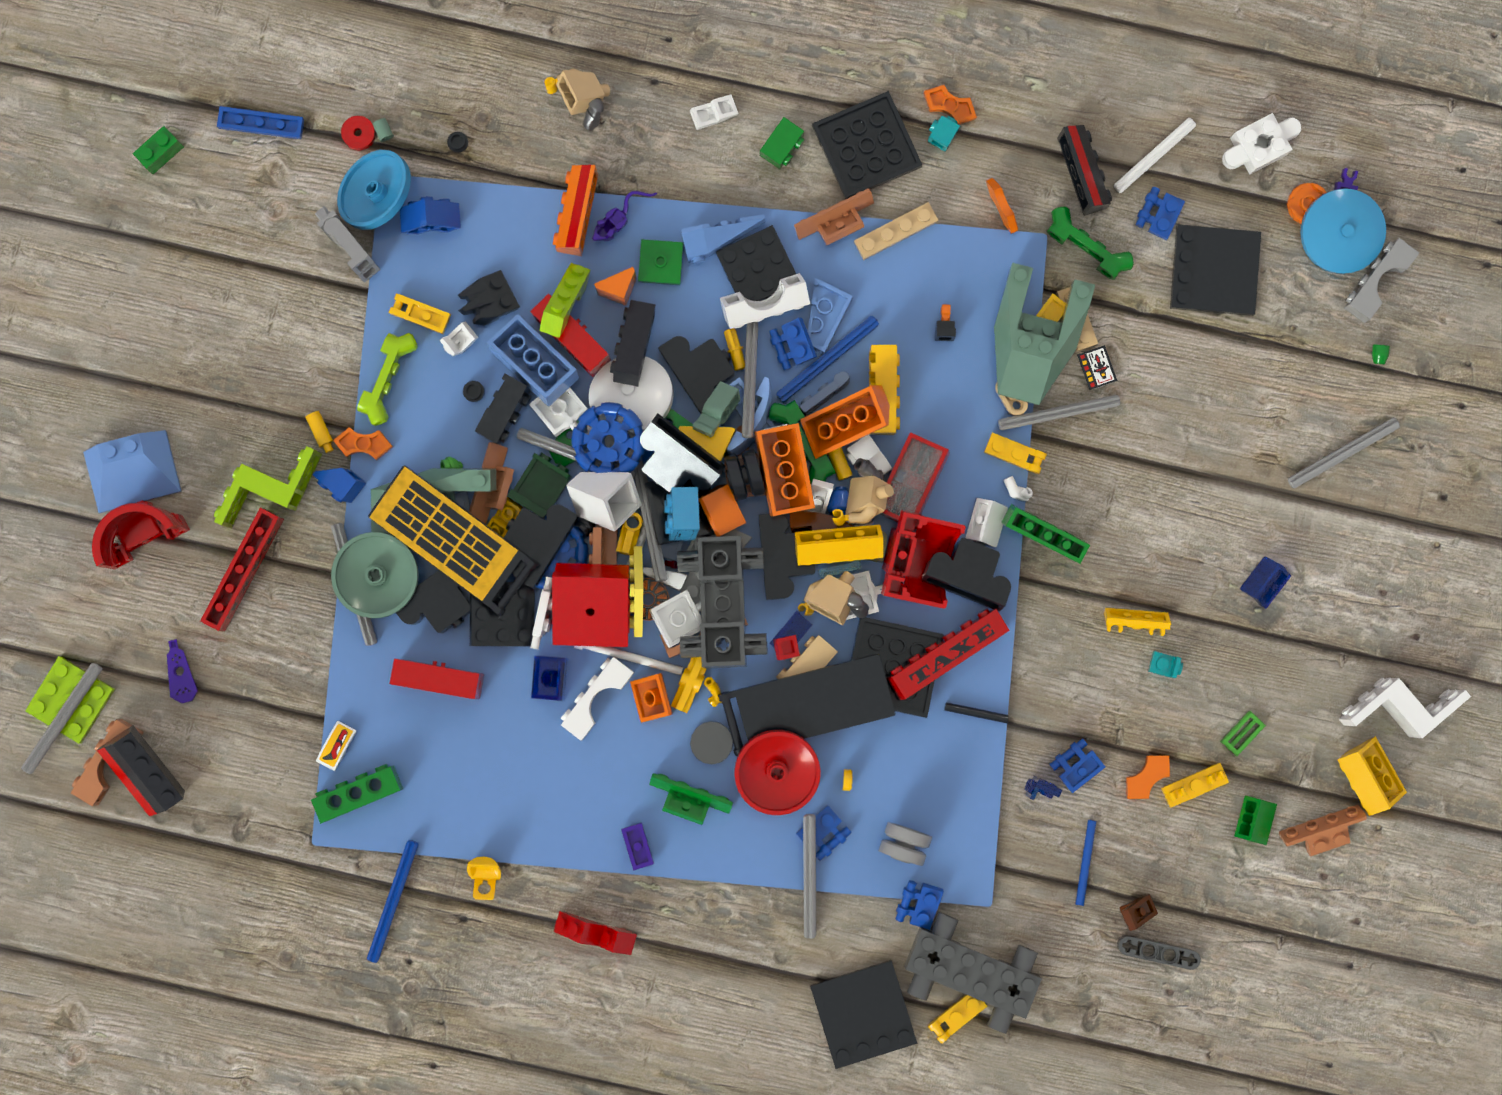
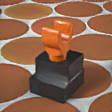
M942 304L941 321H937L935 327V341H954L956 337L955 321H950L951 305Z

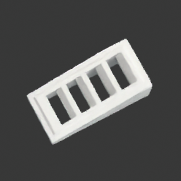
M644 567L643 574L655 579L653 568ZM666 570L667 580L661 583L681 591L688 575Z

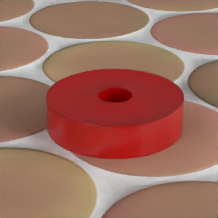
M352 116L343 123L341 136L349 148L361 151L373 144L376 131L371 121L366 117ZM357 130L362 131L360 136H355Z

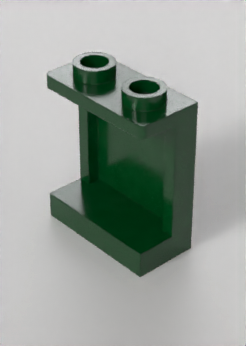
M541 452L540 455L533 454V459L514 489H511L507 496L544 519L550 506L555 505L572 476L568 474L570 471L568 468L561 464H558L556 467L550 463L552 459Z

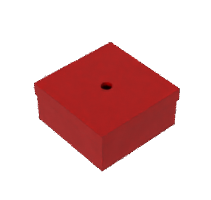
M556 563L555 571L552 574L553 645L628 647L630 633L629 565Z

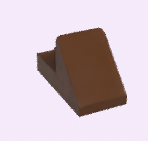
M1150 894L1120 907L1124 921L1130 931L1138 929L1158 914Z

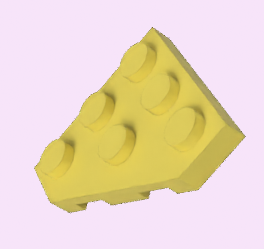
M634 546V555H629V568H634L630 569V582H634V584L629 585L630 598H634V600H630V613H634V616H630V628H634V637H642L643 554L642 546Z

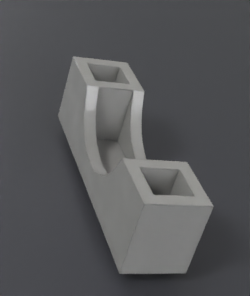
M1400 238L1394 242L1389 241L1382 250L1385 252L1381 259L1378 257L1372 263L1370 274H1365L1360 279L1358 290L1356 292L1353 290L1345 300L1348 303L1344 309L1363 323L1369 321L1382 304L1377 291L1380 277L1386 272L1402 273L1406 271L1419 254L1418 251Z

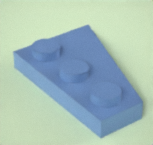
M815 278L807 332L814 349L825 354L853 296Z

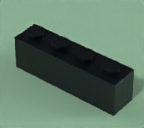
M631 300L629 308L625 307L623 320H626L625 325H621L619 330L621 342L616 343L614 355H617L616 361L612 360L610 373H613V382L638 387L655 318V304Z

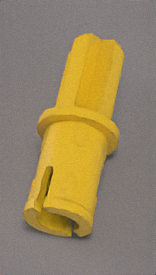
M727 329L724 331V336L729 349L727 353H730L734 371L745 369V359L742 352L744 348L740 346L736 329Z

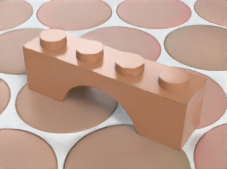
M116 719L108 725L106 729L107 735L95 747L96 753L84 764L83 768L85 770L83 774L74 780L71 794L91 806L100 804L110 786L104 777L106 761L98 753L97 749L131 727L130 723L123 719ZM136 728L141 735L144 733L143 731Z

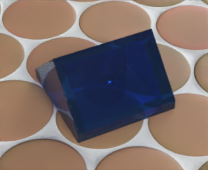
M534 656L531 698L564 701L568 658Z

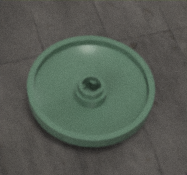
M380 532L360 534L346 542L338 551L331 571L332 586L339 601L351 612L367 618H383L403 609L412 599L419 578L418 565L412 551L394 536Z

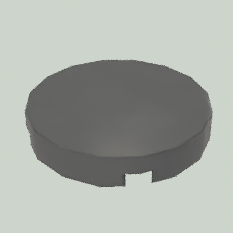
M711 721L703 723L695 729L691 736L690 745L693 754L698 760L707 764H716L728 757L732 751L733 740L727 727L721 723Z

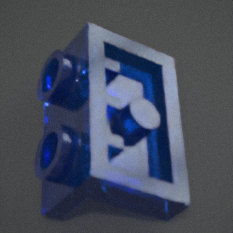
M1035 775L1032 779H1028L1024 788L1026 790L1025 795L1032 800L1035 799L1038 792L1051 799L1053 796L1059 798L1062 789L1057 785Z

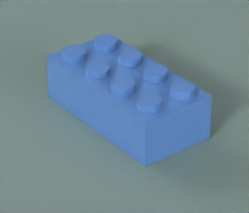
M518 314L487 342L490 352L548 407L579 379L577 369Z

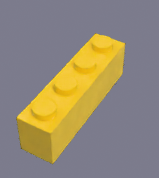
M878 524L795 532V553L798 566L883 558L881 526Z

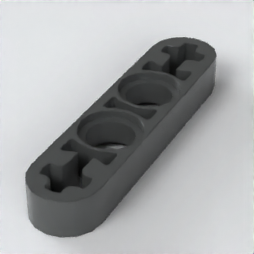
M1129 935L1120 937L1117 942L1118 950L1126 956L1189 970L1196 969L1201 963L1200 955L1192 949ZM1130 940L1132 945L1138 946V954H1135L1137 950L1133 948H1128V951H1125L1122 944ZM1147 944H1151L1154 947V952L1150 956L1143 954V947ZM1167 949H1173L1175 952V957L1170 961L1164 959V952ZM1179 951H1182L1181 955L1189 957L1192 954L1195 962H1191L1188 965L1187 961L1180 959V963H1177L1180 958Z

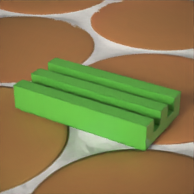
M1248 711L1220 742L1235 756H1238L1266 725L1251 711ZM1251 717L1252 720L1247 724V726L1233 739L1231 743H1229L1228 741ZM1255 723H1257L1258 726L1254 729V731L1240 744V746L1237 749H1235L1234 746L1239 742V740L1253 727Z

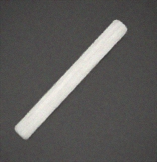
M1191 118L1186 119L1114 184L1115 190L1119 193L1126 190L1194 129L1196 123Z

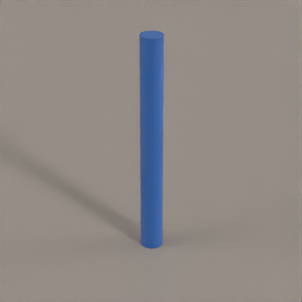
M1088 820L1075 903L1080 906H1084L1096 828V821Z

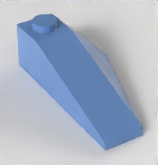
M764 214L739 218L733 224L726 220L720 221L715 227H710L709 223L681 229L688 262L692 261L693 264L704 262L705 258L712 256L716 251L725 248L764 224Z

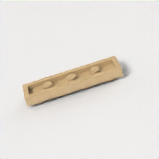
M927 202L854 240V244L862 259L865 260L937 223L938 219L931 205Z

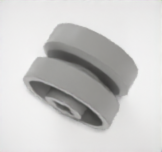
M887 822L884 832L887 836L896 839V841L882 840L878 851L891 856L893 859L923 866L926 854L915 849V846L929 848L932 836Z

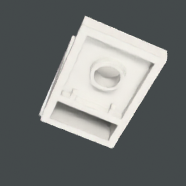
M1381 678L1373 685L1375 688L1371 692L1366 691L1358 697V703L1345 708L1339 720L1344 726H1357L1382 705L1409 737L1424 738L1471 696L1466 690L1448 689L1439 696L1440 700L1435 704L1431 703L1424 708L1399 678Z

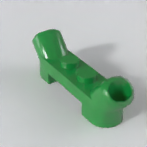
M1064 206L1053 209L1051 212L1053 223L1047 229V233L1062 245L1066 239L1073 242L1099 261L1100 265L1096 270L1111 280H1115L1121 271H1128L1133 268V256L1129 251L1111 254L1106 250V246L1103 243L1093 241L1089 238L1090 235L1083 229L1078 230L1072 226L1070 209Z
M793 400L786 405L773 403L768 418L770 421L791 425L801 422L800 419L804 418V415L796 401ZM800 427L805 458L811 465L808 473L810 484H812L813 479L826 482V479L836 474L827 455L815 459L808 439Z

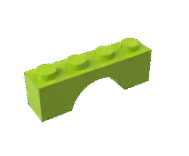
M570 263L543 311L539 331L560 338L567 325L575 301H580L586 290L590 269Z

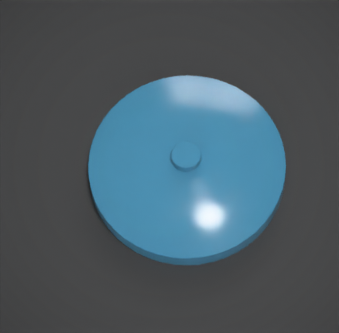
M376 150L356 161L347 171L339 187L337 205L341 217L348 224L360 230L377 228L393 218L403 206L410 190L411 174L405 160L392 151Z
M1353 189L1333 190L1318 197L1306 210L1301 223V242L1309 259L1319 268L1337 274L1356 272L1372 263L1381 252L1386 238L1385 218L1378 204L1367 194Z

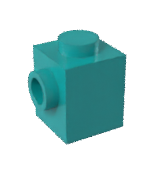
M941 116L939 121L935 119L929 129L932 133L929 136L928 142L946 152L960 125L950 116Z

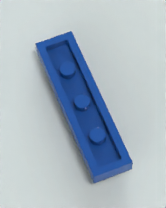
M222 106L219 107L217 120L218 129L293 139H302L304 118L299 116Z

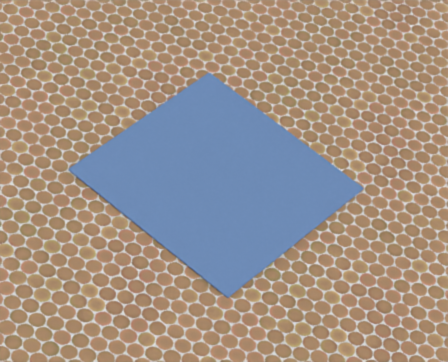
M411 176L410 190L403 206L408 205L410 201H420L421 197L426 196L433 197V200L450 199V202L459 203L461 228L451 232L431 230L419 235L401 233L399 210L388 222L374 229L372 260L381 270L369 279L354 431L367 435L380 430L393 448L378 460L367 453L351 455L350 470L357 474L366 484L352 503L346 502L344 530L348 541L360 534L371 532V519L368 517L371 512V489L391 483L402 466L406 465L415 473H420L432 468H440L441 460L446 457H452L463 464V468H482L488 443L491 441L477 434L475 429L486 408H489L495 398L493 397L495 391H499L505 381L502 379L504 373L523 383L490 352L487 342L517 314L577 369L579 379L570 388L587 409L590 408L589 389L593 377L550 334L539 331L540 324L530 312L548 293L551 296L553 295L570 263L581 265L591 270L586 290L580 301H575L570 315L575 320L578 318L581 320L579 323L581 327L586 325L585 331L609 354L611 361L617 358L614 352L616 343L621 342L619 330L621 325H625L626 320H623L625 307L629 308L631 300L656 305L655 318L645 357L658 362L668 373L674 391L671 409L694 424L701 414L659 352L658 347L676 336H682L688 340L690 351L709 339H714L720 350L725 349L727 352L729 349L724 331L730 328L725 321L720 298L735 292L716 253L705 258L704 262L693 264L692 261L688 262L684 243L680 285L638 282L641 239L683 242L681 229L709 223L710 227H715L720 221L726 220L733 224L739 218L762 214L765 216V223L733 243L773 225L796 274L800 273L806 282L810 304L801 309L786 311L779 316L764 318V320L758 322L755 394L764 377L769 378L772 390L771 405L775 402L786 405L795 400L798 406H800L804 398L809 395L813 397L817 394V390L823 384L832 383L837 373L839 374L841 371L847 372L850 378L849 384L810 413L813 414L869 387V350L871 345H897V354L900 355V365L897 367V375H900V387L897 388V396H900V408L896 409V417H900V430H896L895 435H870V437L892 468L910 432L949 449L948 459L924 507L922 515L965 525V532L959 536L955 543L956 545L961 538L966 537L977 498L995 501L1008 507V509L1013 504L1025 510L1026 501L1012 498L1003 480L1013 476L1017 486L1027 488L1028 470L985 454L984 450L992 432L1030 447L1032 424L1007 430L999 429L998 420L1012 417L1013 415L1008 413L995 390L997 366L994 325L1012 263L1033 268L1022 312L1036 316L1041 310L1047 249V235L1044 233L1016 231L1011 234L1009 230L933 224L863 260L854 244V240L893 220L860 217L864 228L826 245L818 231L800 240L795 231V224L817 213L631 196L628 201V212L626 215L628 223L625 227L614 234V239L610 241H594L592 237L597 221L604 219L606 213L613 208H618L622 211L626 197L624 195L595 193L581 257L557 252L556 245H553L554 234L559 232L560 225H557L558 214L563 212L564 204H561L562 194L567 192V190ZM628 268H634L637 279L626 306L598 295L594 286L595 283ZM501 270L520 308L501 316L497 321L485 326L473 324L474 313L463 315L458 311L467 304V300L460 299L458 294L478 279ZM815 278L853 296L826 352L870 316L875 317L879 325L787 401L782 402L776 393L824 353L814 349L817 357L800 365H796L794 359H791L789 362L792 368L784 371L782 364H779L777 360L778 354L775 346L771 344L770 339L772 338L769 331L777 328L779 335H782L784 333L781 326L797 318L803 319L808 331ZM396 293L450 313L451 317L444 334L389 314L390 307H393L396 301L394 300ZM403 304L401 311L406 312L408 305ZM942 304L951 305L950 321H955L956 328L954 341H935L936 322L941 321ZM466 321L479 338L462 354L452 356L445 351L440 339L448 336L458 325ZM747 324L741 328H735L740 346L744 348L742 350L744 359L746 354ZM391 333L400 337L411 333L416 340L418 348L416 351L400 357L398 373L396 376L393 375L390 381L392 384L391 390L388 395H384L382 400L389 416L388 421L374 426L370 423L367 414L357 411L359 400L363 390L372 393L387 357V355L380 351L387 334ZM787 341L783 342L786 353L790 352ZM731 359V360L728 361V362L730 363V365H731L732 368L734 369V366H733V363H732V359ZM745 369L734 371V377L725 383L729 385L739 377L744 382ZM478 381L482 384L484 396L481 400L470 402L464 397L463 388L466 383ZM532 391L529 394L532 397L526 407L522 406L519 411L521 416L515 425L512 424L509 428L510 435L505 443L501 442L500 444L508 448L503 467L514 469L513 480L508 494L518 483L533 459L534 453L540 455L542 452L552 459L550 463L556 467L558 466V464H555L549 450L517 438L519 429L523 428L547 438L556 439L554 434L529 405L538 397ZM1014 402V403H1013V408H1014V409H1019V408H1020L1019 403H1018V402ZM1028 403V408L1023 414L1033 412L1034 404ZM734 409L724 424H720L719 427L737 429V427L742 425L743 419ZM772 421V423L775 425V427H776V426H780V425H784V424H781V423H777V422ZM799 422V425H800V427L802 428V430H803V432H804V434H805V431H804V429H803V426H802L801 422ZM569 431L567 438L571 439L572 431ZM858 440L842 447L853 476L841 481L838 480L836 474L828 477L826 482L834 484L833 490L838 486L847 487L849 491L851 479L860 477L858 471L854 469V465L850 463L846 456L848 454L847 448ZM754 441L749 446V450L754 449V452L758 453L756 441ZM584 445V451L590 452L587 448V445ZM807 460L806 463H807V469H808V473H809V470H810V466H811V465H810L809 461ZM577 461L566 466L570 470L568 474L572 476L570 481L580 472H586ZM725 468L711 486V490L718 485L726 484ZM892 470L884 475L885 482H887ZM900 471L896 481L903 483L907 473ZM647 475V480H648V482L653 481V479H651V478ZM566 486L555 504L562 505L576 514ZM467 491L470 506L475 491ZM747 497V499L737 501L746 523L735 528V530L752 537L744 548H760L759 515L770 514L767 497ZM638 508L635 512L642 517L641 509ZM490 509L486 525L498 510ZM789 513L783 514L788 520V528L784 533H792ZM878 514L872 519V525L880 524L881 530L887 535L888 544L891 528H897L898 523ZM628 518L627 525L630 528H636L638 521L635 518ZM1003 524L997 547L985 544L986 547L1000 553L993 577L1004 576L1011 583V591L1006 606L999 612L1010 631L934 681L927 718L895 712V716L805 738L818 757L821 771L820 782L816 793L805 806L786 815H768L759 812L748 805L741 797L734 775L737 759L733 751L735 748L734 743L728 757L720 763H703L693 754L690 745L691 736L701 724L711 721L718 722L727 727L730 732L723 704L719 703L716 707H713L708 702V698L712 694L704 685V680L707 677H712L719 685L721 693L776 680V676L782 669L788 670L793 663L790 662L792 658L777 660L773 639L796 635L799 653L801 654L806 650L807 647L804 644L810 637L814 636L816 638L818 635L837 650L838 653L825 667L851 661L859 618L846 620L844 625H841L816 611L810 616H805L806 608L803 612H799L798 606L801 603H805L804 597L809 585L824 579L827 575L840 578L844 571H848L851 574L869 571L873 584L875 586L883 585L886 574L882 569L883 562L854 560L830 564H815V573L813 575L789 577L794 584L792 595L785 599L766 600L763 569L743 570L745 619L748 623V626H745L746 634L767 633V654L746 655L747 667L707 668L699 692L695 694L688 713L671 707L672 715L641 723L630 681L662 673L671 705L679 688L678 684L691 659L681 658V655L669 658L655 621L643 620L642 637H634V628H630L628 647L612 648L683 667L682 674L677 675L616 658L635 673L622 690L606 688L594 697L591 704V714L596 724L582 741L561 726L563 723L561 718L568 709L573 710L577 705L574 702L581 692L584 694L590 688L587 685L594 675L598 677L603 670L600 667L607 658L611 660L613 656L584 648L579 650L574 648V646L553 645L552 623L550 631L541 637L539 650L530 648L531 646H469L470 614L463 618L465 622L455 629L452 626L444 633L436 632L425 615L422 621L416 625L404 623L396 613L383 618H371L377 643L366 646L357 615L348 610L337 598L321 749L337 721L355 729L356 734L346 749V754L336 771L320 764L317 792L328 789V792L336 789V784L346 780L350 784L356 781V776L365 772L368 773V776L376 773L375 768L387 764L388 767H395L403 790L321 824L315 812L312 844L324 847L403 854L407 841L413 840L418 843L415 855L472 860L476 857H489L500 863L804 890L803 841L796 832L803 827V817L805 814H814L816 816L828 805L842 821L836 828L842 831L847 826L852 833L846 838L847 841L843 844L840 843L832 850L830 856H825L821 861L816 857V891L903 899L904 887H907L909 880L917 883L915 888L917 890L921 889L923 883L942 888L944 893L940 903L990 907L993 900L1007 723L944 711V707L947 702L1008 715L1023 535ZM622 525L618 528V539ZM589 536L584 538V541L588 544L586 564H589V554H593V545L589 544ZM575 539L569 541L571 548L577 546ZM646 539L642 548L643 568H652ZM684 540L680 551H687L692 540ZM410 549L418 565L419 585L437 572L438 569ZM617 552V565H626L629 555ZM571 558L569 563H575L576 559ZM665 566L667 571L678 572V569ZM513 572L506 582H514L516 577L513 575ZM643 574V579H645V578L652 579V578H650V577H648V576H646V575ZM663 584L668 591L669 599L681 592ZM460 587L462 592L470 601V593L463 587ZM537 587L535 588L534 623L542 589ZM946 591L948 602L945 609L878 594L877 605L879 612L869 614L866 617L940 633L945 636L951 631L956 633L961 630L960 625L970 619L972 622L978 618L977 614L987 608L989 611L993 609L949 591ZM647 593L643 595L644 605L649 606L653 604L654 596ZM550 611V615H549V619H551V620H552V611ZM700 631L692 636H699ZM722 640V644H719L718 647L724 651L726 647H729V644ZM394 659L427 664L437 661L438 666H441L442 662L446 663L445 667L483 673L484 679L480 699H469L391 685L389 683ZM735 697L731 698L730 701L744 746L748 739ZM844 769L852 771V789L850 791H843L842 789ZM653 773L664 774L669 779L683 781L690 787L705 789L715 796H724L733 802L730 813L728 814L709 807L703 825L664 812L662 809L669 792L649 785ZM377 778L372 780L373 789L379 790L381 788V781ZM359 787L352 789L353 797L360 798L361 789ZM334 795L332 803L334 806L339 807L342 802L341 798L338 795ZM642 822L654 864L633 871L621 829ZM887 822L932 836L929 848L915 846V849L926 854L923 866L905 863L878 851L882 840L896 841V839L887 836L884 832ZM830 832L822 841L827 844L835 835ZM816 844V853H817V852L820 850V848H819V846Z

